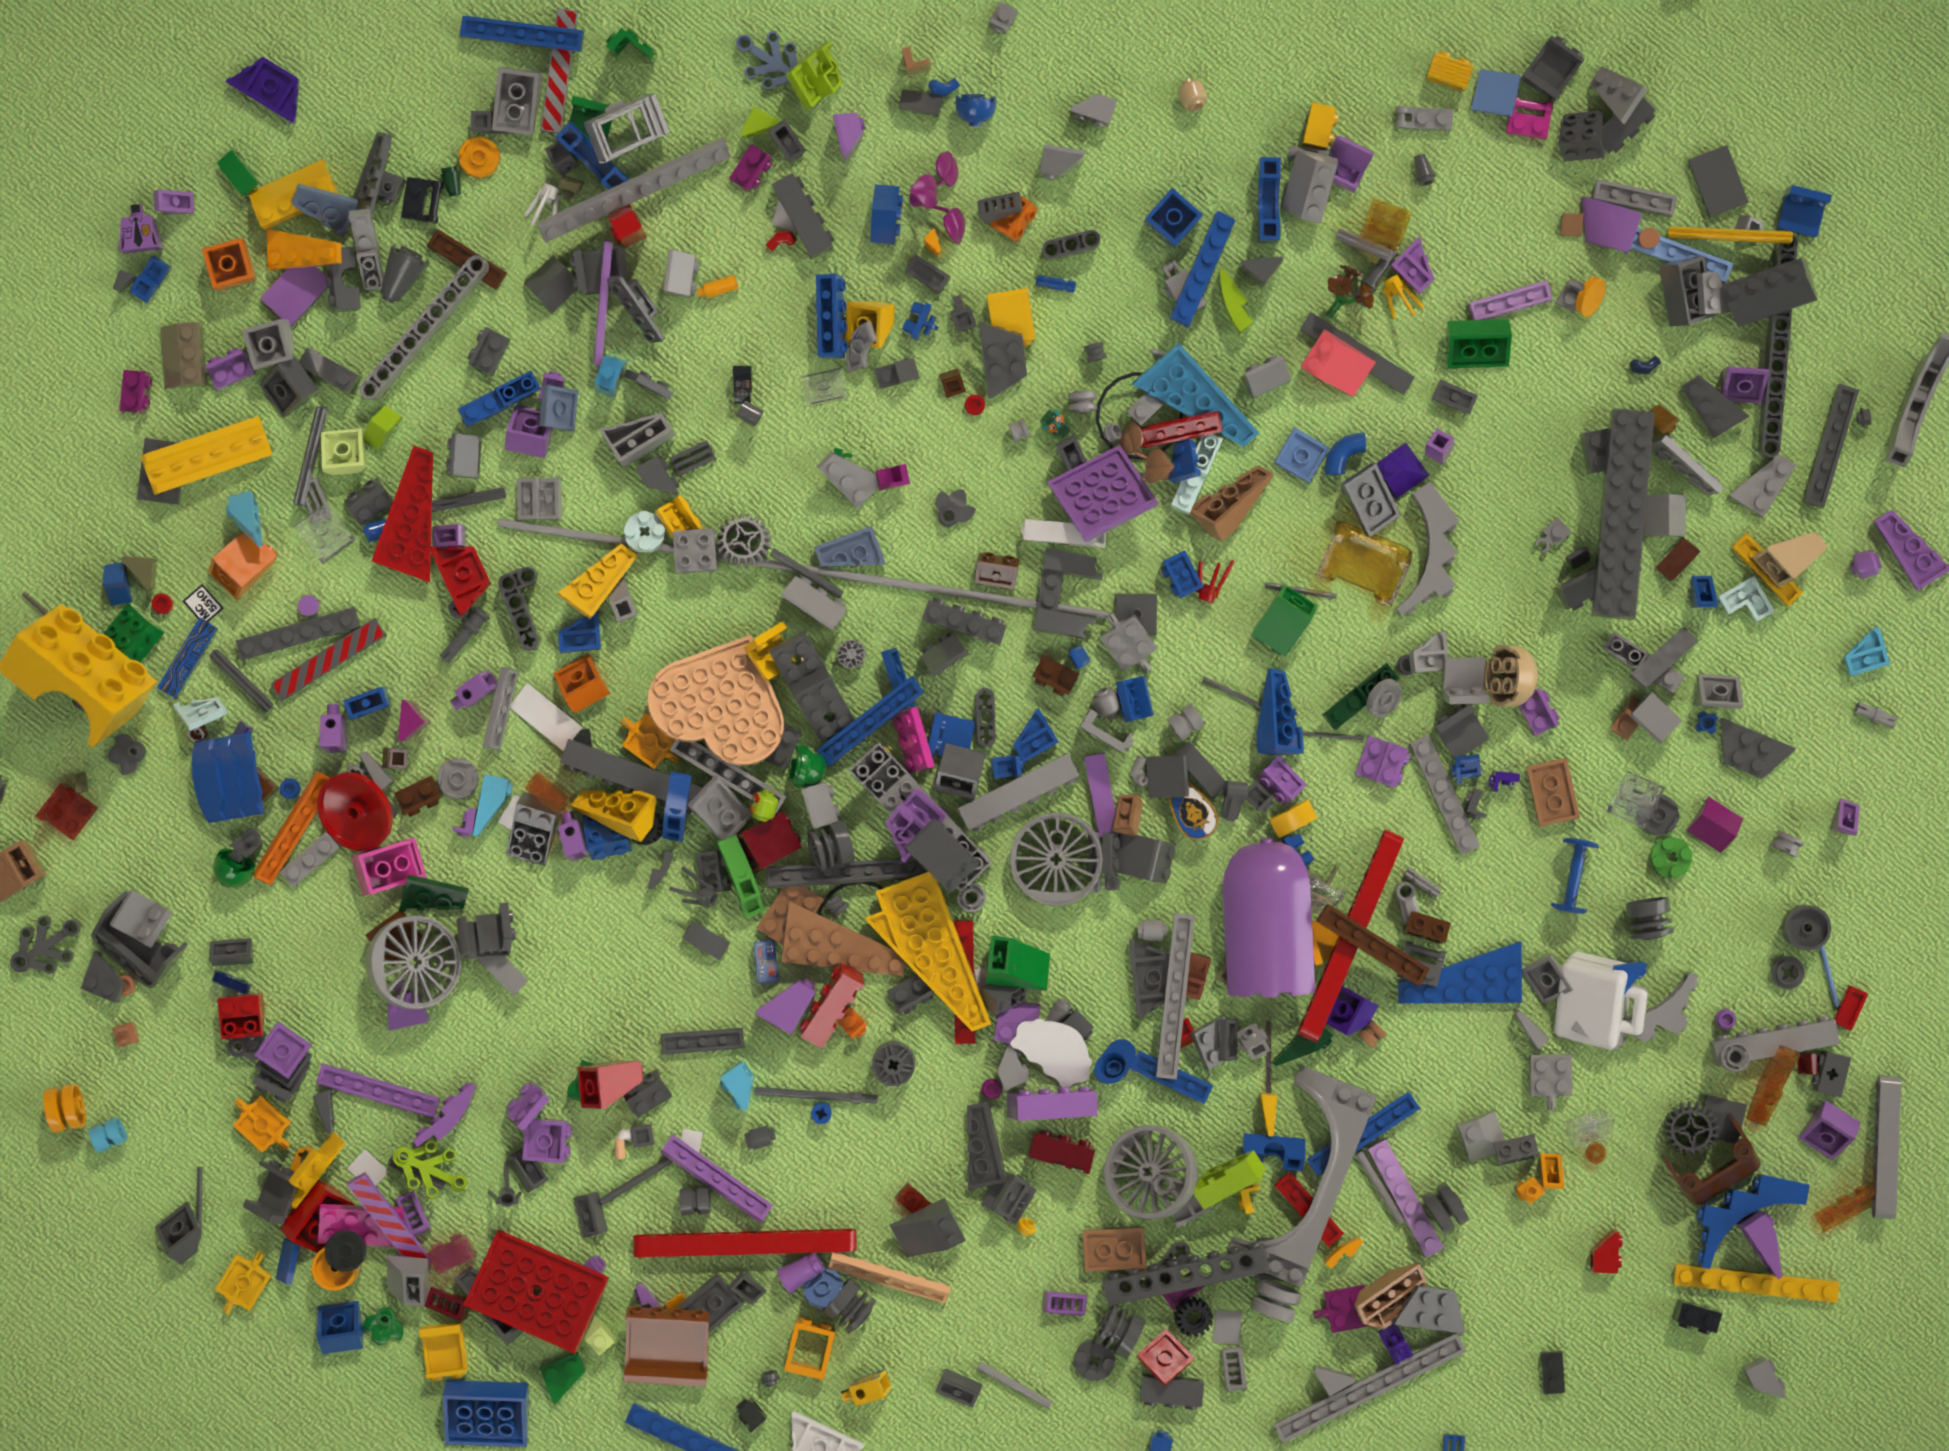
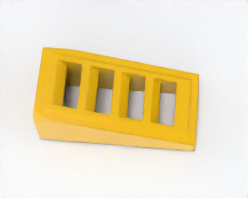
M1260 1092L1266 1133L1268 1136L1273 1137L1277 1095Z

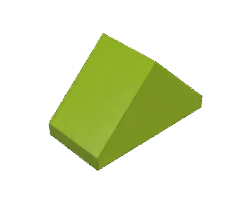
M753 107L740 132L744 140L768 132L780 120Z
M385 405L369 421L363 434V440L377 450H380L403 417Z

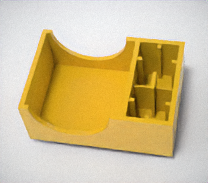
M60 604L18 633L0 661V673L32 699L36 700L42 693L48 691H59L74 698L82 706L89 719L90 736L87 743L93 748L137 715L158 682L147 673V669L143 664L130 660L115 647L111 638L104 634H98L83 621L82 616L76 610L67 608L63 604Z

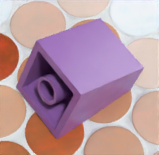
M807 978L804 981L802 979L797 980L757 1010L756 1015L792 1034L817 991V988L814 987L816 983Z

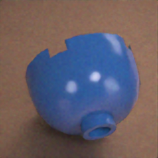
M962 94V98L956 95V112L963 121L969 122V126H981L982 122H986L993 117L996 108V96L990 95V99H985V94Z

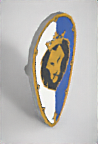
M1188 782L1189 796L1168 797L1180 832L1191 840L1201 841L1215 833L1218 827V815L1209 800L1193 784Z

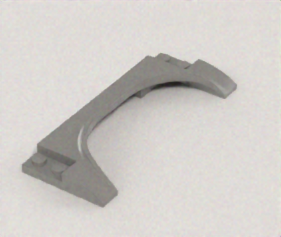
M1303 1065L1300 1066L1293 1084L1305 1090L1316 1100L1327 1118L1331 1132L1330 1158L1313 1202L1302 1221L1288 1233L1267 1241H1246L1233 1236L1228 1247L1239 1246V1249L1253 1242L1265 1244L1270 1264V1270L1266 1273L1301 1288L1377 1099L1375 1094ZM1242 1256L1240 1258L1244 1264L1252 1262L1249 1256Z

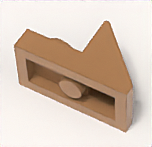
M1634 695L1630 697L1609 728L1625 740L1630 738L1638 726V723L1630 716L1640 702Z

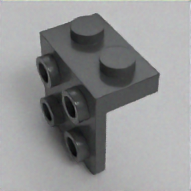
M1602 111L1569 113L1563 116L1559 148L1564 161L1605 157V149L1601 139L1604 120Z
M1460 704L1453 709V714L1450 716L1445 714L1437 719L1436 722L1438 724L1433 726L1453 758L1466 755L1489 738L1473 713L1475 710L1471 704Z
M310 1062L305 1066L290 1089H287L263 1071L255 1076L252 1084L256 1085V1089L263 1093L269 1091L275 1094L274 1098L279 1101H291L294 1099L303 1081Z

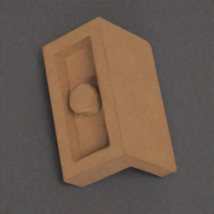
M910 46L902 48L907 76L931 70L930 59L914 62Z

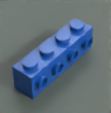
M836 273L816 275L818 357L823 359L845 358V353L848 350L847 342L845 341L847 323L844 320L846 301L843 295V291L846 290V282L843 276Z

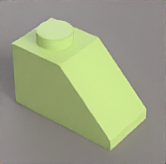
M594 1313L583 1337L600 1356L617 1338Z

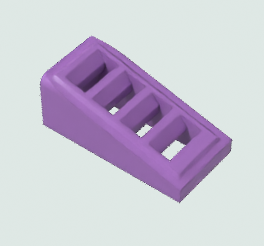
M410 1191L395 1199L398 1207L404 1208L403 1220L415 1237L432 1230L415 1191ZM413 1199V1203L403 1206V1203ZM414 1207L417 1208V1210L409 1214H407L406 1212ZM420 1215V1218L412 1222L410 1221L411 1218ZM423 1223L422 1226L414 1229V1226Z
M1044 1291L1042 1311L1045 1313L1085 1316L1087 1295ZM1052 1297H1054V1298H1053V1307H1051V1299H1052ZM1059 1297L1062 1298L1061 1308H1058ZM1068 1298H1070V1308H1069V1309H1067V1300H1068ZM1076 1299H1079L1078 1310H1075Z

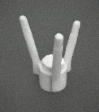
M544 183L543 188L539 189L537 196L524 214L525 217H528L537 202L541 200L531 222L532 226L535 225L545 203L552 204L553 201L552 215L557 213L558 203L561 196L557 195L559 192L558 188Z

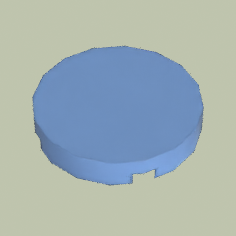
M825 1268L824 1271L804 1283L805 1299L813 1307L825 1309L843 1289L844 1283L836 1271Z

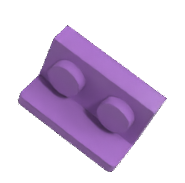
M238 348L228 351L225 357L220 358L218 356L208 360L209 364L204 366L209 372L216 390H220L255 374L246 352Z
M1540 688L1535 689L1528 701L1519 705L1534 736L1558 726L1557 720L1560 719L1554 708L1551 709L1548 704L1550 701L1548 694Z
M1279 755L1256 776L1260 784L1267 788L1273 794L1275 800L1283 806L1292 801L1307 785Z

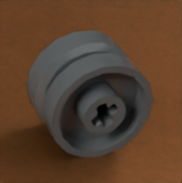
M1805 904L1788 910L1783 917L1781 926L1783 936L1789 944L1795 948L1807 951L1816 950L1825 945L1830 938L1832 930L1831 921L1823 910ZM1806 924L1810 925V929L1805 931L1804 926Z
M1443 1182L1436 1187L1441 1200H1438L1434 1193L1430 1191L1421 1196L1443 1233L1447 1235L1454 1230V1224L1450 1219L1451 1216L1459 1225H1463L1470 1218L1457 1194L1451 1190L1446 1182Z

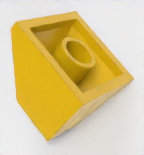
M847 301L845 341L850 343L853 332L863 323L871 321L877 337V341L871 347L882 348L894 325L895 304L879 301Z

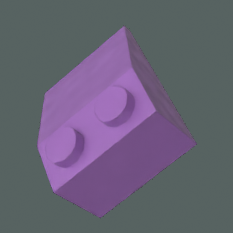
M1756 1210L1741 1219L1737 1225L1768 1272L1777 1279L1782 1278L1777 1232L1773 1227L1775 1222L1769 1214Z

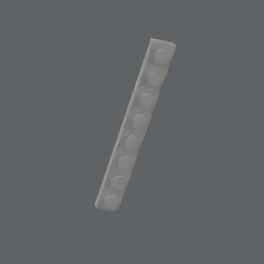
M1174 913L1156 1068V1077L1177 1079L1195 915Z

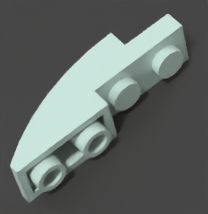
M1213 434L1201 436L1196 447V454L1199 460L1196 463V467L1201 470V476L1181 481L1170 507L1187 515L1190 514L1223 440L1222 438Z

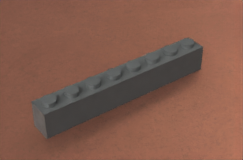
M568 739L560 763L564 764L563 768L575 771V768L583 771L582 775L593 779L595 775L602 777V782L609 785H614V782L621 784V789L632 793L635 789L651 794L661 799L660 803L666 805L670 775ZM693 783L690 784L688 804L704 787ZM687 807V813L691 814L692 810Z

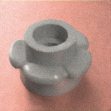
M1108 423L1104 428L1103 435L1109 442H1117L1122 437V430L1118 424Z

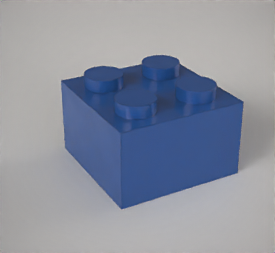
M1171 188L1147 215L1144 222L1175 249L1199 222L1203 214L1174 188Z

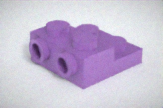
M1368 735L1355 774L1395 788L1396 784H1401L1404 773H1401L1402 766L1407 765L1410 754L1407 753L1408 748Z
M532 1080L521 1087L520 1094L516 1099H512L507 1104V1110L505 1111L507 1116L522 1131L526 1129L550 1100L544 1089Z
M533 1119L524 1130L522 1160L552 1163L566 1162V1158H570L571 1147L567 1146V1138H571L572 1126L568 1125L569 1121Z

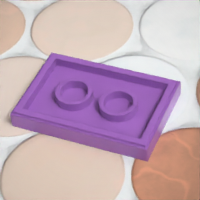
M316 266L287 269L260 299L281 319H288L290 327H292L329 288L326 286V275Z

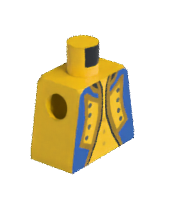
M883 1369L854 1380L850 1384L849 1389L841 1391L844 1403L853 1400L854 1404L858 1406L885 1398L892 1389L886 1370Z

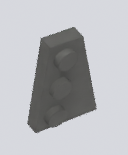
M1700 375L1681 386L1713 438L1750 416Z

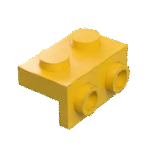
M681 495L655 511V514L672 539L674 531L703 529L700 520L694 516L688 502Z

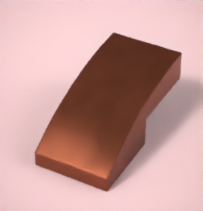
M1191 953L1186 991L1187 997L1201 999L1211 957Z

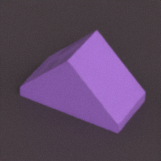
M462 524L433 526V546L464 547L465 526Z
M1840 798L1830 829L1856 836L1858 834L1860 805Z

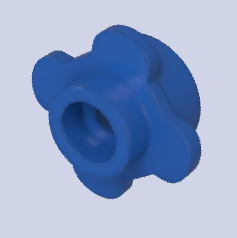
M1700 712L1697 715L1699 720L1695 726L1698 732L1707 731L1709 734H1713L1716 731L1717 715H1708L1705 712Z

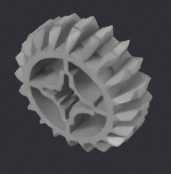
M740 513V519H736V516L733 515V522L726 519V526L720 525L719 528L722 532L716 535L720 539L716 541V545L721 546L718 549V553H724L722 559L726 560L729 558V565L736 561V568H739L741 563H744V568L747 569L750 562L753 567L756 566V559L760 563L763 562L761 555L768 556V552L765 549H771V544L767 542H770L772 539L768 535L770 533L769 528L763 529L766 525L765 522L759 523V517L751 520L752 515L748 514L747 519H745L743 513ZM742 527H750L756 532H746ZM735 529L737 533L736 538L727 544L729 534ZM740 533L745 540H747V548L746 545L740 540ZM761 538L759 547L752 553L751 545L756 542V539ZM739 549L744 551L746 555H738L731 550Z

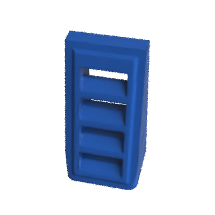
M1082 645L1068 651V655L1076 669H1080L1091 662Z

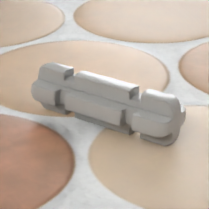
M1408 868L1403 876L1406 879L1412 880V883L1425 892L1428 891V894L1436 898L1440 894L1441 888L1435 884L1432 885L1431 881L1419 873L1416 874V871L1412 868Z

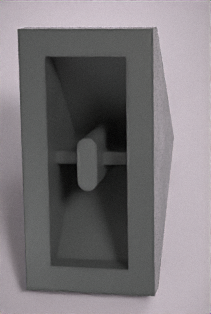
M745 1268L728 1286L731 1291L751 1305L767 1291Z

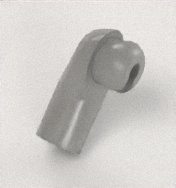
M1138 755L1130 773L1135 784L1143 787L1148 783V778L1143 770L1146 758Z

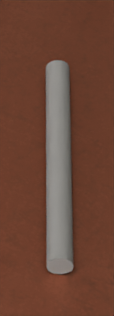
M1363 1151L1357 1152L1355 1155L1397 1224H1401L1405 1221Z
M979 1363L978 1370L1048 1409L1050 1408L1052 1401L985 1363Z

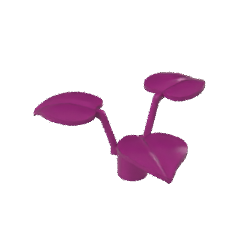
M946 151L941 153L936 160V172L941 178L940 182L936 183L935 178L931 174L922 175L910 188L909 200L913 207L923 206L926 209L932 208L946 212L947 214L943 217L945 230L952 241L959 245L965 232L963 213L958 208H952L950 211L949 208L936 206V188L944 183L948 187H952L958 179L957 162L951 152Z

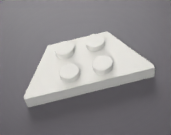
M793 1410L792 1451H859L865 1445Z

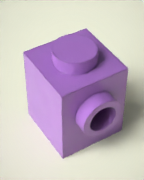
M1436 429L1426 443L1425 455L1443 464L1454 448L1455 438Z

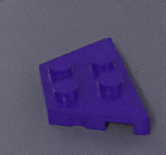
M260 58L253 65L247 66L241 70L242 72L232 78L229 77L225 81L292 124L296 123L300 80L268 59Z

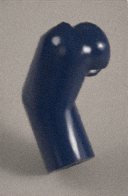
M1653 356L1648 362L1633 359L1630 362V368L1636 374L1647 375L1659 366L1661 361L1657 356Z

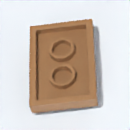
M1567 758L1526 766L1539 827L1580 818Z
M806 886L782 888L757 926V929L783 945L788 902L792 901L816 913L824 901L823 897Z
M1144 1226L1082 1230L1085 1272L1129 1270L1132 1268L1146 1269Z

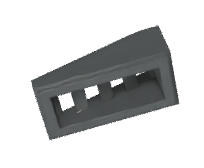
M1019 192L977 201L979 218L985 224L1023 211ZM1010 201H1013L1014 207H1011Z
M328 1089L313 1095V1099L327 1134L335 1131L332 1091Z

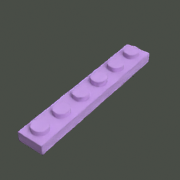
M1383 1139L1368 1147L1369 1153L1424 1256L1428 1257L1443 1249L1444 1247L1387 1140Z

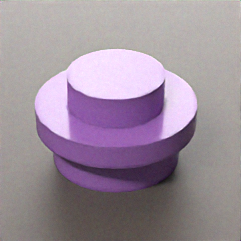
M1722 1009L1716 1014L1715 1022L1719 1028L1728 1030L1735 1025L1736 1016L1731 1010Z

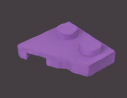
M1418 237L1390 267L1420 295L1435 278L1432 270L1429 268L1427 256L1423 251L1422 241Z

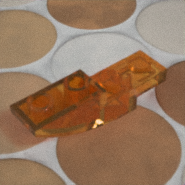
M1780 1045L1774 1057H1770L1752 1098L1747 1114L1748 1120L1767 1125L1783 1095V1087L1800 1057L1799 1051Z

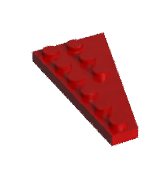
M413 445L371 561L430 582L433 452Z

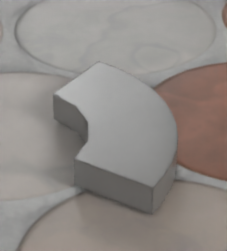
M871 321L860 325L851 335V341L846 353L849 373L868 366V350L877 341Z

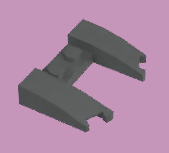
M1046 548L1034 631L1085 639L1086 635L1083 632L1089 624L1094 626L1096 619L1058 612L1063 574L1102 580V573L1097 574L1094 562H1097V558Z

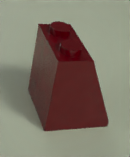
M783 811L776 814L774 818L768 819L767 822H761L737 835L753 874L802 848L800 837L797 833H794L790 826L791 821L787 815H784Z

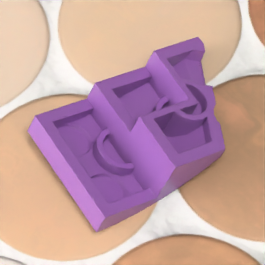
M1582 196L1581 204L1584 214L1585 241L1604 249L1610 247L1628 254L1642 213Z
M918 787L886 821V825L892 833V839L899 849L903 863L912 856L905 846L933 818L941 824L948 816L945 811Z

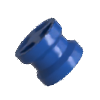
M825 1102L815 1104L811 1111V1117L814 1122L825 1124L830 1120L832 1109L829 1104Z

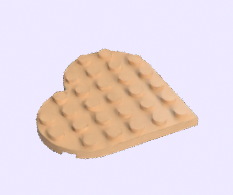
M752 635L673 662L660 670L651 683L647 699L649 714L660 731L675 740L684 742H695L704 739L707 747L716 757L733 765H753L763 761L775 751L783 735L784 719L770 681H765L743 649L753 640Z

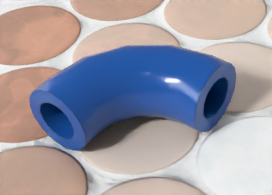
M1364 432L1346 435L1333 444L1326 457L1325 475H1344L1348 458L1353 454L1366 452Z

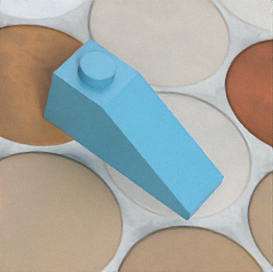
M252 491L228 497V506L226 507L228 517L233 518L236 526L258 547L263 546L259 508Z
M484 775L473 836H480L506 802L508 796L512 795L513 784H510L511 779Z

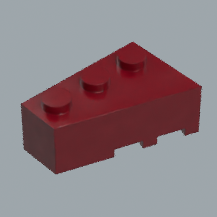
M1039 1129V1132L1034 1131L1028 1156L1029 1158L1050 1164L1062 1165L1068 1169L1083 1170V1173L1090 1174L1095 1148L1091 1145V1141L1079 1139V1142L1071 1140V1136L1059 1134V1137L1051 1135L1050 1131Z

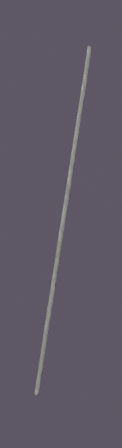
M506 519L498 520V527L616 545L622 543L624 546H628L624 537ZM662 544L656 551L674 553V545ZM716 552V560L729 561V558L726 560L722 559L724 553ZM757 559L755 560L756 566L796 572L780 561L763 559V562L760 563ZM802 565L819 576L1036 609L1038 605V600ZM1064 604L1058 605V612L1106 619L1107 611Z

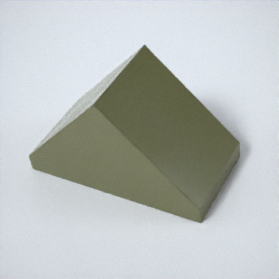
M127 556L121 558L123 563L146 590L152 591L155 589L157 559Z

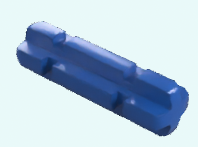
M1038 275L1036 286L1042 288L1046 286L1048 289L1066 290V292L1073 293L1075 292L1076 282L1070 280L1066 282L1064 279L1046 278V276Z

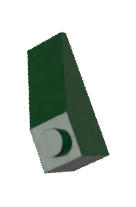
M1324 1027L1316 1043L1297 1034L1271 1062L1278 1066L1317 1052L1321 1048L1326 1049L1331 1044L1333 1035Z

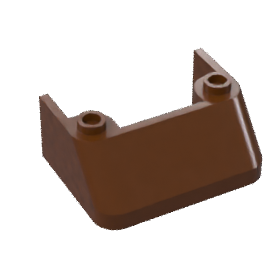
M1731 1113L1727 1116L1741 1136V1139L1736 1141L1732 1147V1153L1735 1158L1710 1174L1699 1179L1695 1173L1686 1172L1678 1177L1665 1155L1660 1156L1689 1202L1693 1205H1702L1756 1172L1760 1167L1761 1161Z

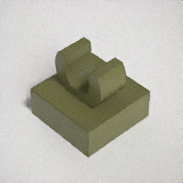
M564 175L558 185L559 188L564 189L562 198L567 200L573 198L574 192L578 193L582 190L584 182Z

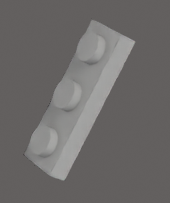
M325 832L284 867L280 873L292 887H295L341 846Z

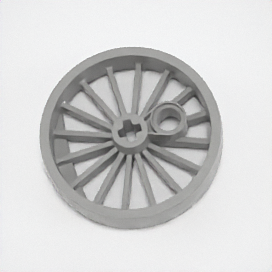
M1053 812L1035 817L1021 828L1012 844L1010 865L1016 883L1027 896L1045 905L1064 906L1083 899L1095 888L1103 871L1102 844L1098 835L1088 823L1072 814ZM1055 818L1056 830L1051 831L1049 834L1044 821ZM1060 819L1071 821L1067 833L1059 829ZM1039 822L1042 824L1051 850L1031 830ZM1074 824L1080 825L1084 832L1064 850ZM1029 832L1048 853L1022 842L1025 834ZM1057 832L1063 835V842L1059 845L1055 844L1052 839L1053 835ZM1086 833L1090 835L1094 842L1093 844L1066 854ZM1020 845H1023L1047 857L1017 856ZM1096 847L1097 859L1067 858L1068 856ZM1056 853H1058L1059 857H1062V861L1058 865H1056V861H1052V857H1055ZM1017 859L1046 860V862L1019 872ZM1067 861L1097 862L1096 872L1092 874ZM1048 864L1045 869L1026 885L1021 874ZM1066 866L1093 878L1092 881L1085 887ZM1051 867L1041 891L1030 889L1029 887ZM1055 869L1054 892H1046L1045 888ZM1058 869L1067 892H1058ZM1063 869L1083 891H1070Z
M405 916L387 923L375 934L366 954V972L374 991L390 1005L406 1010L424 1009L442 1001L455 987L461 969L460 951L453 935L441 923L424 916ZM402 923H412V948ZM417 923L426 925V928L417 948ZM395 926L399 930L406 950L389 933ZM431 928L438 935L422 951ZM386 937L403 955L385 948ZM440 938L443 939L446 944L445 948L425 955ZM448 950L450 961H443L442 956L439 954ZM384 952L400 958L402 961H384ZM431 957L435 958L437 961V965L435 968H432L429 965V959ZM410 960L416 961V965L410 964ZM384 964H402L401 967L385 973ZM443 964H450L449 975L439 971ZM404 969L393 983L386 988L385 977ZM428 972H433L447 978L443 988ZM407 974L397 999L390 994V991ZM423 975L439 990V993L433 998ZM412 977V1003L403 1002V998ZM417 977L427 999L423 1003H418Z
M1143 1125L1126 1131L1113 1143L1105 1161L1104 1177L1107 1190L1112 1200L1120 1209L1137 1218L1156 1220L1177 1213L1188 1203L1196 1188L1198 1166L1192 1148L1181 1135L1163 1126ZM1152 1131L1160 1132V1137L1155 1154L1153 1155ZM1145 1135L1147 1139L1148 1157L1140 1143V1140ZM1165 1136H1168L1173 1142L1160 1157ZM1135 1145L1137 1146L1143 1161L1131 1151L1135 1147ZM1178 1145L1182 1153L1163 1163L1175 1146ZM1129 1154L1141 1166L1125 1162L1124 1160ZM1184 1157L1186 1167L1163 1169ZM1122 1164L1139 1170V1172L1116 1174ZM1149 1168L1152 1169V1170H1151V1173L1153 1174L1152 1176H1149V1175H1150V1171H1148ZM1186 1171V1180L1183 1181L1163 1173ZM1140 1176L1118 1189L1116 1178ZM1164 1180H1167L1169 1183V1187L1166 1191H1164L1162 1187V1182ZM1141 1182L1126 1202L1121 1192ZM1176 1182L1184 1184L1181 1194L1175 1190ZM1145 1187L1139 1210H1136L1131 1204ZM1151 1189L1153 1213L1148 1214L1144 1213V1209ZM1157 1193L1161 1195L1167 1207L1158 1212ZM1173 1193L1177 1200L1171 1205L1167 1195Z

